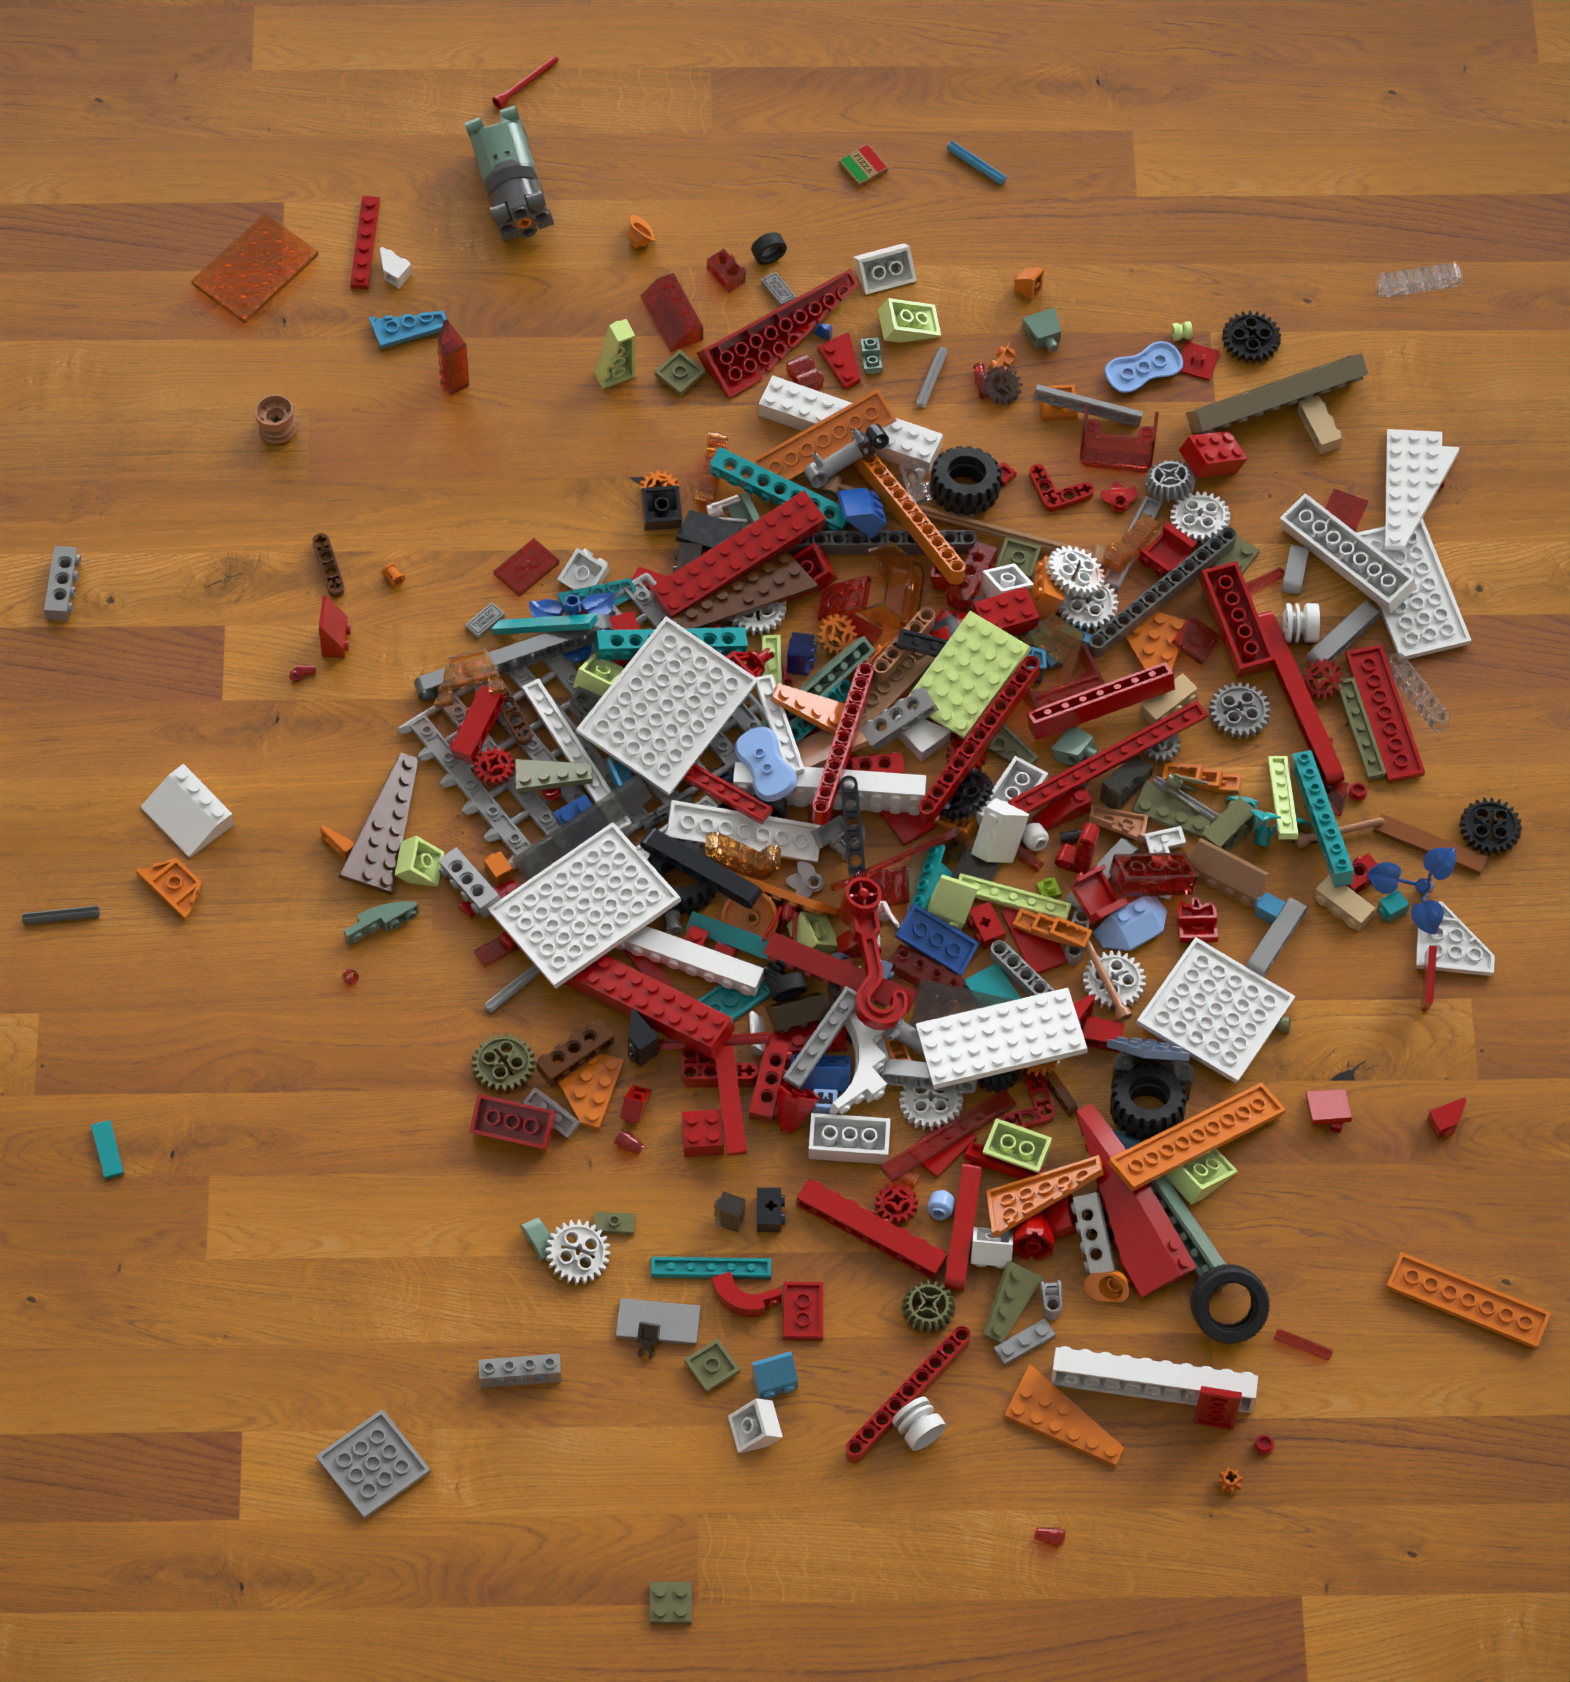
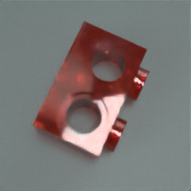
M725 249L707 259V271L728 293L746 283L745 268L735 261L734 256L731 253L728 254Z

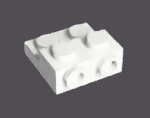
M577 548L557 580L573 590L602 584L611 569L607 566L609 563L601 558L596 560L592 557L593 553L584 548L582 551Z

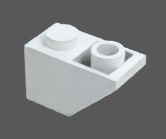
M381 247L380 255L384 280L399 289L412 275L411 264L407 259L397 256L392 250Z

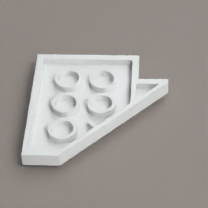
M1439 901L1443 907L1444 916L1435 935L1429 934L1417 927L1415 968L1424 969L1425 952L1429 945L1437 947L1436 971L1493 976L1495 955L1442 901Z

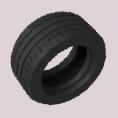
M1222 1264L1221 1266L1218 1265L1217 1267H1212V1269L1210 1268L1198 1278L1191 1292L1190 1308L1197 1325L1207 1336L1218 1342L1220 1341V1343L1237 1344L1238 1342L1242 1343L1247 1341V1339H1251L1263 1328L1269 1315L1270 1300L1263 1283L1249 1269L1235 1264ZM1227 1283H1237L1246 1287L1251 1297V1306L1247 1315L1241 1321L1234 1324L1219 1323L1211 1317L1209 1312V1301L1212 1294L1220 1286Z

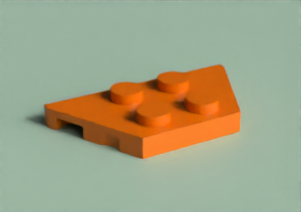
M177 858L155 863L149 868L142 869L140 867L136 869V874L186 921L203 886L202 882Z

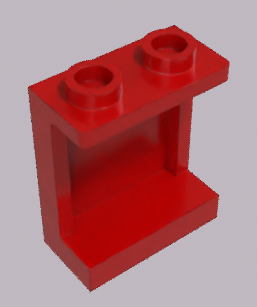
M1167 522L1163 526V532L1146 549L1142 548L1140 550L1138 560L1145 567L1152 569L1158 577L1163 578L1196 551L1197 543Z
M1105 864L1100 867L1094 865L1087 870L1088 873L1083 874L1081 872L1073 877L1074 881L1068 885L1091 925L1107 918L1110 914L1129 904L1125 897L1120 900L1103 873V870L1107 868Z

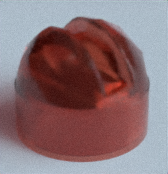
M346 969L343 971L342 979L348 985H354L359 979V974L354 969Z

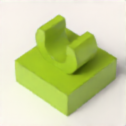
M1055 877L1044 879L1036 884L1040 895L1053 899L1061 897L1062 893Z

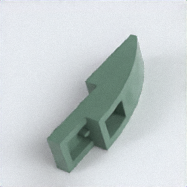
M403 901L383 904L356 915L357 923L344 930L346 942L348 945L357 943L369 933L377 932L380 927H383L387 932L398 928L401 923L407 920L414 919L419 914L417 902Z

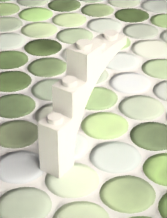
M853 1011L844 1024L852 1039L855 1051L854 1077L844 1094L833 1102L829 1111L832 1115L840 1113L843 1115L851 1108V1105L854 1103L857 1105L864 1099L868 1103L874 1099H880L885 1094L884 1090L887 1085L877 1073L884 1067L883 1063L886 1056L876 1045L883 1040L882 1036L885 1031L874 1030L865 1026L857 1018L855 1011Z

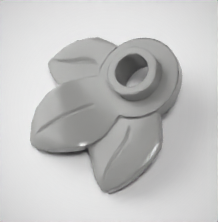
M803 861L797 862L798 873L786 878L787 884L791 888L796 889V894L807 898L813 892L820 891L824 886L823 877L815 872L813 865ZM817 880L818 884L816 886H812L811 881Z

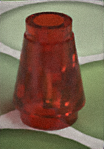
M621 1129L614 1141L618 1145L617 1147L638 1155L645 1145L628 1130L624 1131L623 1129Z
M1036 1527L1034 1539L1055 1547L1063 1546L1066 1531L1061 1529V1527Z

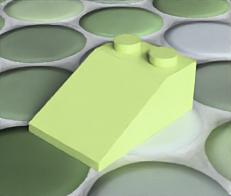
M888 298L878 309L885 341L900 343L939 338L941 336L935 305Z
M941 875L931 895L927 911L961 931L979 886Z
M1215 1149L1173 1170L1166 1175V1178L1192 1205L1207 1197L1236 1175L1238 1171Z

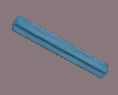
M951 141L947 145L948 151L998 184L1003 185L1007 177L956 142Z

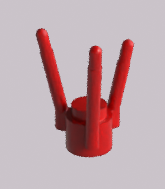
M782 903V906L778 907L776 915L762 937V942L770 934L779 916L782 920L777 933L781 935L785 922H791V919H793L791 939L796 940L797 918L799 915L796 912L797 907Z

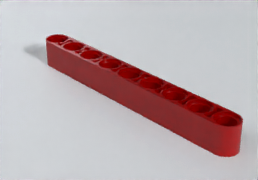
M956 1327L847 1442L845 1455L849 1462H860L894 1426L892 1424L894 1416L904 1406L922 1397L968 1348L971 1332L967 1327ZM961 1335L964 1336L966 1339L959 1340L956 1337ZM948 1349L951 1350L953 1353L945 1354L943 1351ZM935 1363L938 1364L940 1367L932 1368L930 1365ZM922 1377L925 1378L927 1381L922 1383L919 1382L917 1379ZM908 1391L913 1393V1395L908 1397L905 1396L903 1393ZM898 1406L900 1409L893 1411L890 1407ZM884 1420L887 1423L885 1425H880L877 1423V1421ZM865 1434H871L873 1438L866 1439L863 1436ZM852 1448H857L860 1452L855 1454L852 1453L850 1450Z

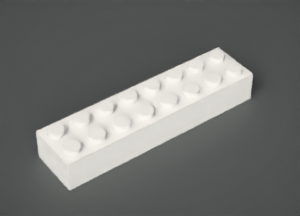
M1306 493L1280 517L1281 528L1304 547L1309 548V551L1390 614L1416 589L1414 577Z

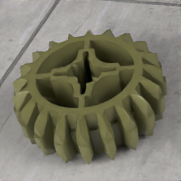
M929 1280L926 1281V1285H923L920 1281L918 1282V1287L912 1285L911 1290L906 1291V1296L902 1298L904 1304L901 1305V1309L904 1311L903 1317L907 1318L906 1323H913V1330L920 1327V1333L924 1329H927L928 1334L931 1333V1329H934L937 1333L939 1332V1327L945 1329L946 1323H951V1317L955 1316L953 1311L956 1309V1304L953 1303L955 1298L950 1296V1289L944 1291V1284L938 1287L937 1281L933 1285L930 1284ZM918 1299L920 1306L918 1310L914 1311L912 1304ZM940 1303H943L945 1310L940 1315L937 1308Z

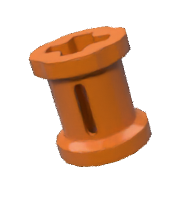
M393 562L384 566L381 571L382 575L389 579L392 587L400 586L405 580V575L396 569V564Z

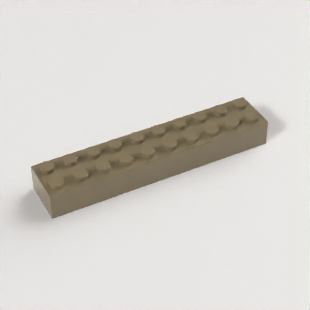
M1362 353L1349 355L1185 413L1192 433L1208 434L1214 432V428L1222 429L1231 426V422L1232 424L1248 420V418L1265 414L1264 410L1265 412L1280 409L1281 406L1292 405L1299 400H1306L1314 397V395L1331 391L1330 388H1340L1348 383L1361 381L1364 379L1363 376L1368 375V370Z

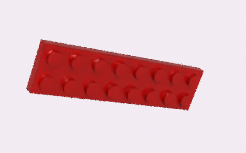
M1382 644L1346 651L1345 657L1362 698L1387 773V782L1391 783L1424 776L1425 770Z

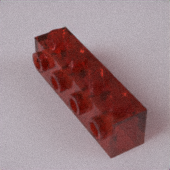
M900 944L888 960V962L893 964L895 975L953 1008L966 990L967 981L957 974L954 975L944 966L937 965L928 957L917 954L911 947H905Z

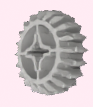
M1173 459L1171 462L1166 460L1164 463L1158 462L1157 466L1152 465V469L1148 470L1146 475L1147 491L1155 499L1160 498L1161 502L1167 500L1168 503L1170 500L1175 502L1177 499L1183 500L1184 496H1189V493L1193 492L1195 487V475L1186 462L1181 464L1180 460L1174 462Z

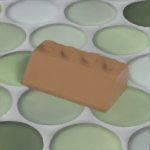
M1202 838L1199 839L1186 874L1192 879L1200 880L1206 883L1208 887L1217 889L1227 897H1233L1243 905L1254 908L1257 898L1261 897L1264 893L1268 878V872Z

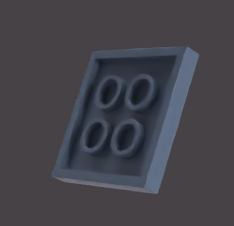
M1116 1036V1040H1107V1047L1142 1058L1189 1061L1190 1053L1182 1051V1047H1170V1044L1163 1042L1158 1044V1040L1146 1039L1143 1042V1039L1140 1038L1128 1040V1038Z

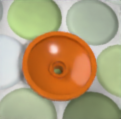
M764 892L752 909H748L728 899L722 910L721 921L763 937L778 909L774 901ZM751 915L756 916V920L754 922L750 920ZM779 918L775 923L774 927L772 928L770 934L767 936V939H770L772 932H776L779 923Z

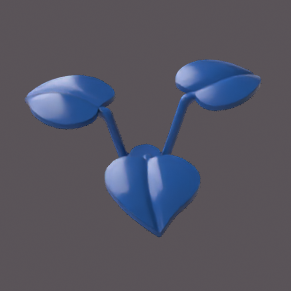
M615 593L594 594L586 597L583 601H580L577 595H569L565 598L563 607L560 602L553 599L529 601V609L533 618L562 616L565 609L568 615H578L582 609L584 613L589 612V614H605L608 616L613 610ZM590 644L564 653L562 656L575 663L582 662L590 656L592 645Z
M1452 847L1434 848L1428 851L1424 857L1423 864L1424 868L1430 871L1427 879L1421 878L1417 882L1400 879L1401 868L1392 862H1383L1375 865L1369 870L1368 877L1373 887L1382 894H1391L1396 891L1398 882L1414 885L1416 890L1423 894V898L1421 900L1422 904H1415L1412 907V920L1422 931L1435 935L1443 920V907L1435 900H1428L1426 902L1425 900L1434 889L1432 875L1435 879L1441 881L1448 878L1453 872L1456 852Z

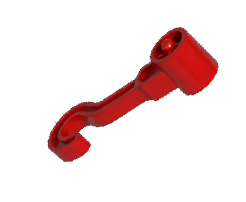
M858 877L848 883L839 907L841 921L850 927L852 940L860 946L866 979L860 986L854 1000V1011L857 1018L865 1026L874 1030L885 1031L893 1029L901 1023L908 1008V998L905 991L898 989L892 994L890 1000L891 1007L889 1009L880 1010L871 1003V998L876 994L883 979V968L877 943L881 930L877 910L882 898V891L874 880Z

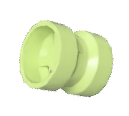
M1190 321L1183 324L1172 323L1171 331L1174 342L1184 338L1186 340L1193 339V329Z

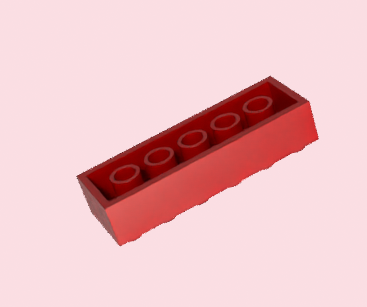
M1235 561L1202 570L1199 582L1236 677L1239 678L1272 669L1275 657L1238 562Z

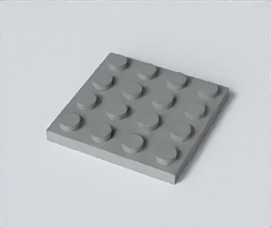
M383 1409L316 1455L318 1462L364 1520L431 1473V1469Z

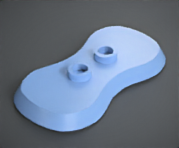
M1164 341L1154 342L1137 355L1118 357L1111 360L1105 367V375L1113 388L1122 393H1129L1139 389L1150 379L1175 375L1181 370L1183 359L1177 348L1171 343Z
M757 727L747 731L738 738L735 744V754L750 770L753 777L755 794L763 801L772 802L791 793L797 783L796 773L781 758L776 734L767 727Z

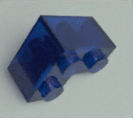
M792 632L787 651V673L809 676L810 669H814V656L817 652L818 642H814V634Z

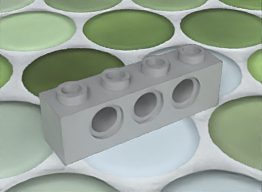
M54 546L44 605L45 617L48 620L68 621L69 614L73 613V603L71 601L76 595L74 583L78 582L79 573L77 566L81 565V555H78L77 547Z
M924 687L916 688L911 692V695L905 699H899L890 709L881 711L875 719L866 721L860 730L876 752L939 709ZM918 704L915 710H910L912 705ZM902 714V718L895 721V717ZM882 725H886L885 730L879 731Z
M456 847L438 859L441 866L439 871L444 878L448 877L450 879L449 882L455 890L459 889L461 891V897L465 902L469 901L471 903L470 906L476 914L480 913L483 918H486L490 915L488 908L501 899L498 893Z
M1094 1192L1073 1197L1074 1202L1071 1203L1073 1214H1077L1078 1222L1075 1225L1077 1233L1082 1236L1083 1242H1080L1082 1254L1085 1253L1087 1261L1084 1262L1086 1272L1092 1274L1116 1271L1099 1193ZM1087 1210L1093 1212V1218L1090 1221L1084 1219V1213ZM1095 1229L1098 1236L1095 1240L1091 1241L1088 1238V1233ZM1096 1249H1100L1102 1252V1257L1099 1260H1094L1092 1256Z
M560 1354L478 1360L480 1388L562 1382Z

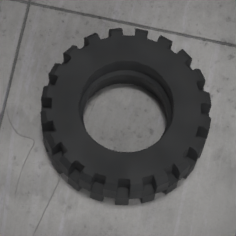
M957 446L956 449L950 448L946 450V453H941L933 463L930 479L931 495L940 507L943 506L944 510L952 511L955 515H978L981 511L985 512L989 507H992L999 497L1002 478L1001 468L988 452L984 453L980 448L973 449L972 446H967V448H962V446ZM970 477L979 483L963 485L955 482L953 478Z
M681 839L677 840L716 862L714 856H710V851L707 848L702 849L701 844L697 842L692 844L690 840H686V842H681ZM649 855L648 862L662 877L668 871L674 869L673 866L657 857ZM699 881L684 888L671 886L680 896L681 902L668 911L677 910L681 916L682 913L691 915L692 911L695 910L699 912L703 910V905L708 906L711 903V898L715 897L716 891Z
M1149 1064L1145 1067L1144 1065H1138L1135 1069L1133 1067L1129 1068L1126 1073L1123 1072L1119 1075L1113 1084L1110 1114L1112 1115L1113 1122L1118 1124L1117 1127L1122 1132L1125 1130L1126 1135L1130 1137L1135 1136L1138 1140L1149 1139L1184 1120L1187 1102L1186 1089L1182 1085V1081L1178 1077L1175 1078L1173 1072H1167L1164 1067L1160 1066L1157 1068ZM1139 1096H1152L1161 1100L1165 1105L1158 1109L1148 1110L1137 1106L1132 1100Z

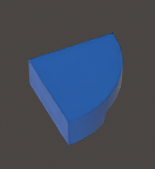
M819 324L814 329L813 334L830 340L832 337V325Z

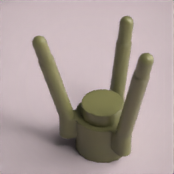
M1169 773L1164 787L1168 789L1167 793L1172 794L1199 814L1200 810L1180 796L1175 790L1179 791L1183 787L1197 792L1196 788L1184 784L1183 781L1208 785V782L1181 776L1176 773L1175 775Z

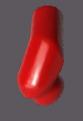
M297 665L290 672V679L293 682H298L305 675H315V665Z

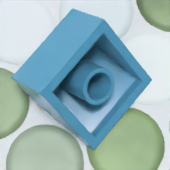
M791 1351L752 1362V1380L759 1399H771L777 1394L783 1392L788 1394L798 1388V1377Z

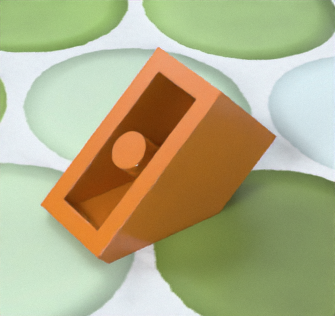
M1042 267L1026 268L1022 273H1018L1014 279V290L1032 301L1042 291L1044 269Z

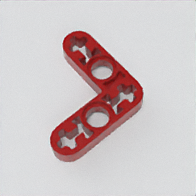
M1034 464L1030 467L1029 478L1043 507L1049 512H1055L1088 501L1093 497L1094 486L1089 482H1082L1056 491L1044 466ZM1047 485L1050 489L1042 491L1039 487ZM1071 494L1074 498L1072 500H1066L1064 498V495ZM1048 496H1050L1052 502H1055L1054 505H1052V503H1049Z
M1034 1072L1026 1073L1025 1085L1033 1107L1005 1114L1000 1120L1009 1121V1123L1031 1129L1051 1123L1055 1117V1109L1043 1075L1038 1073L1036 1077ZM1031 1077H1034L1035 1079H1037V1087H1036V1088H1035L1034 1081L1031 1080ZM1037 1093H1043L1045 1095V1099L1039 1101L1035 1099L1034 1095ZM1042 1106H1045V1110L1047 1113H1049V1117H1046V1115L1043 1114ZM1024 1115H1030L1033 1118V1121L1030 1123H1025L1022 1120V1117Z

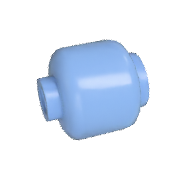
M945 1190L933 1192L927 1206L928 1213L936 1220L949 1218L954 1209L955 1199Z

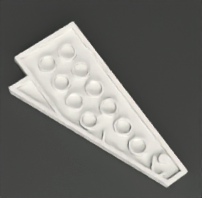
M1387 429L1385 550L1404 551L1459 454V447L1442 446V432Z

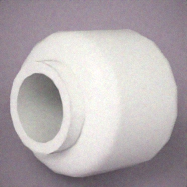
M1031 823L1025 826L1021 839L1029 850L1040 851L1047 846L1049 836L1041 824Z

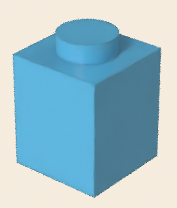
M1265 892L1262 898L1258 897L1254 904L1256 908L1254 915L1273 924L1286 902Z

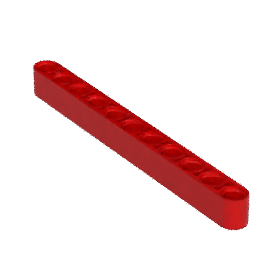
M1270 610L1258 614L1275 657L1272 668L1305 743L1312 752L1324 785L1327 786L1344 781L1345 776L1342 766L1273 611Z
M1036 656L1024 658L920 801L919 815L922 821L932 822L936 819L1040 674V661ZM982 737V738H984V739H982V740H977L976 738ZM956 766H963L960 769L955 768ZM931 809L930 812H925L924 810Z
M861 663L856 669L812 804V821L817 825H825L830 819L840 783L869 698L874 668L869 663Z

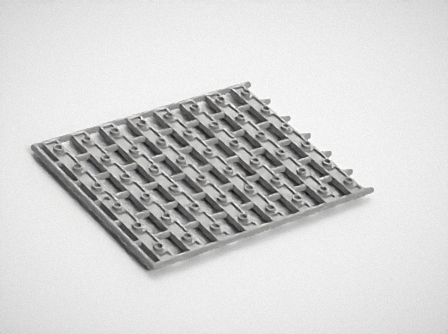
M644 573L632 581L636 588L635 592L627 585L621 588L618 593H615L614 600L624 593L629 595L632 603L642 613V615L636 618L638 625L648 620L656 629L666 615L651 597L649 590L643 585V582L646 581L652 587L657 582L649 573ZM613 604V610L608 615V617L616 616L622 613ZM594 643L591 644V645H592V651H591L590 656L587 658V660H588L594 653H596V651H595V644H594ZM562 654L544 660L542 662L551 672L541 677L540 681L544 685L557 678L573 697L561 706L553 698L552 700L631 820L632 827L622 831L627 837L643 826L640 820L654 812L648 813L635 796L621 801L607 771V759L611 758L612 762H615L616 759L611 756L603 759L590 742L576 732L577 727L565 714V711L578 704L588 715L598 702L594 697L582 693L573 687L577 671L573 666L578 664V662L569 661ZM527 667L506 673L520 690L513 695L515 701L517 702L526 697L522 686L536 680L535 676ZM489 679L480 683L465 685L399 726L397 731L399 734L413 731L425 746L418 755L419 760L425 761L435 758L447 773L440 781L441 787L446 788L457 785L469 800L462 808L463 814L468 815L479 812L491 827L484 835L485 841L491 842L501 839L513 854L508 860L511 867L515 869L523 866L533 878L549 867L538 852L552 843L563 857L573 849L553 817V812L547 806L552 801H547L544 798L541 799L535 791L517 793L516 767L515 771H513V777H509L508 783L503 780L502 786L499 785L488 792L472 773L474 764L469 763L466 765L463 760L453 757L450 743L456 738L458 730L444 738L428 717L442 709L458 729L460 723L464 722L467 708L459 698L471 690L474 692L479 691L481 685L491 688L493 682ZM751 692L746 699L752 706L748 708L742 702L731 716V720L724 725L708 746L723 764L722 767L712 772L717 777L733 769L735 762H741L735 754L734 745L723 733L735 725L743 733L753 729L760 723L759 719L754 715L756 712L763 719L766 718L762 705ZM507 702L503 705V708L510 709L513 704ZM501 711L496 719L511 737L497 745L488 735L481 749L484 752H487V747L494 750V747L497 746V750L500 751L502 748L505 750L517 743ZM519 717L511 719L512 724H518L521 721ZM540 718L529 725L533 736L532 741L527 745L518 744V746L530 760L558 762L556 758L563 754L558 747L550 752L534 733L535 730L544 725ZM521 728L520 734L523 738H526L527 736L524 734ZM699 760L695 762L696 765L707 770ZM640 776L639 779L635 780L637 788L645 784L662 804L656 808L658 811L670 805L672 800L678 801L688 794L691 796L699 790L691 786L679 794L674 789L670 796H668ZM578 785L560 788V797L566 804L585 795ZM505 790H508L524 809V811L511 819L494 800L495 796ZM591 802L592 806L594 807L604 826H608L609 824L605 820L604 816L600 813L598 807L594 806V804ZM527 817H530L546 836L545 839L534 846L530 844L516 826V824Z

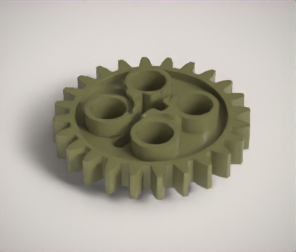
M502 1032L500 1038L493 1034L492 1040L486 1037V1044L480 1042V1048H475L476 1054H472V1060L474 1061L471 1063L472 1068H474L473 1075H476V1081H481L482 1087L488 1084V1091L494 1087L496 1093L500 1089L503 1090L504 1094H506L507 1089H510L513 1093L515 1086L521 1089V1083L527 1085V1078L532 1079L531 1072H535V1066L533 1065L536 1063L531 1046H525V1039L519 1042L518 1035L513 1039L511 1033H509L508 1037H505ZM505 1049L511 1050L508 1053L503 1052ZM487 1059H494L493 1062H486ZM514 1064L522 1065L518 1068L513 1067ZM501 1073V1074H504L505 1076H503V1077H497L496 1075Z

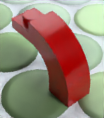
M731 1272L711 1277V1286L718 1301L727 1310L739 1316H765V1307H775L782 1301L779 1287L759 1294H747L736 1286Z

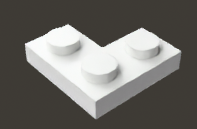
M1181 826L1146 833L1144 836L1154 870L1172 867L1173 860L1169 849L1186 846Z

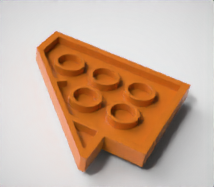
M1157 611L1124 638L1142 670L1164 662L1173 670L1189 621Z
M571 1050L570 1052H571V1053H577V1052H579V1051H577V1050ZM601 1053L557 1083L577 1120L581 1122V1126L600 1130L624 1065L623 1059ZM558 1060V1061H555L554 1063H555V1064H561L562 1061H559V1060Z

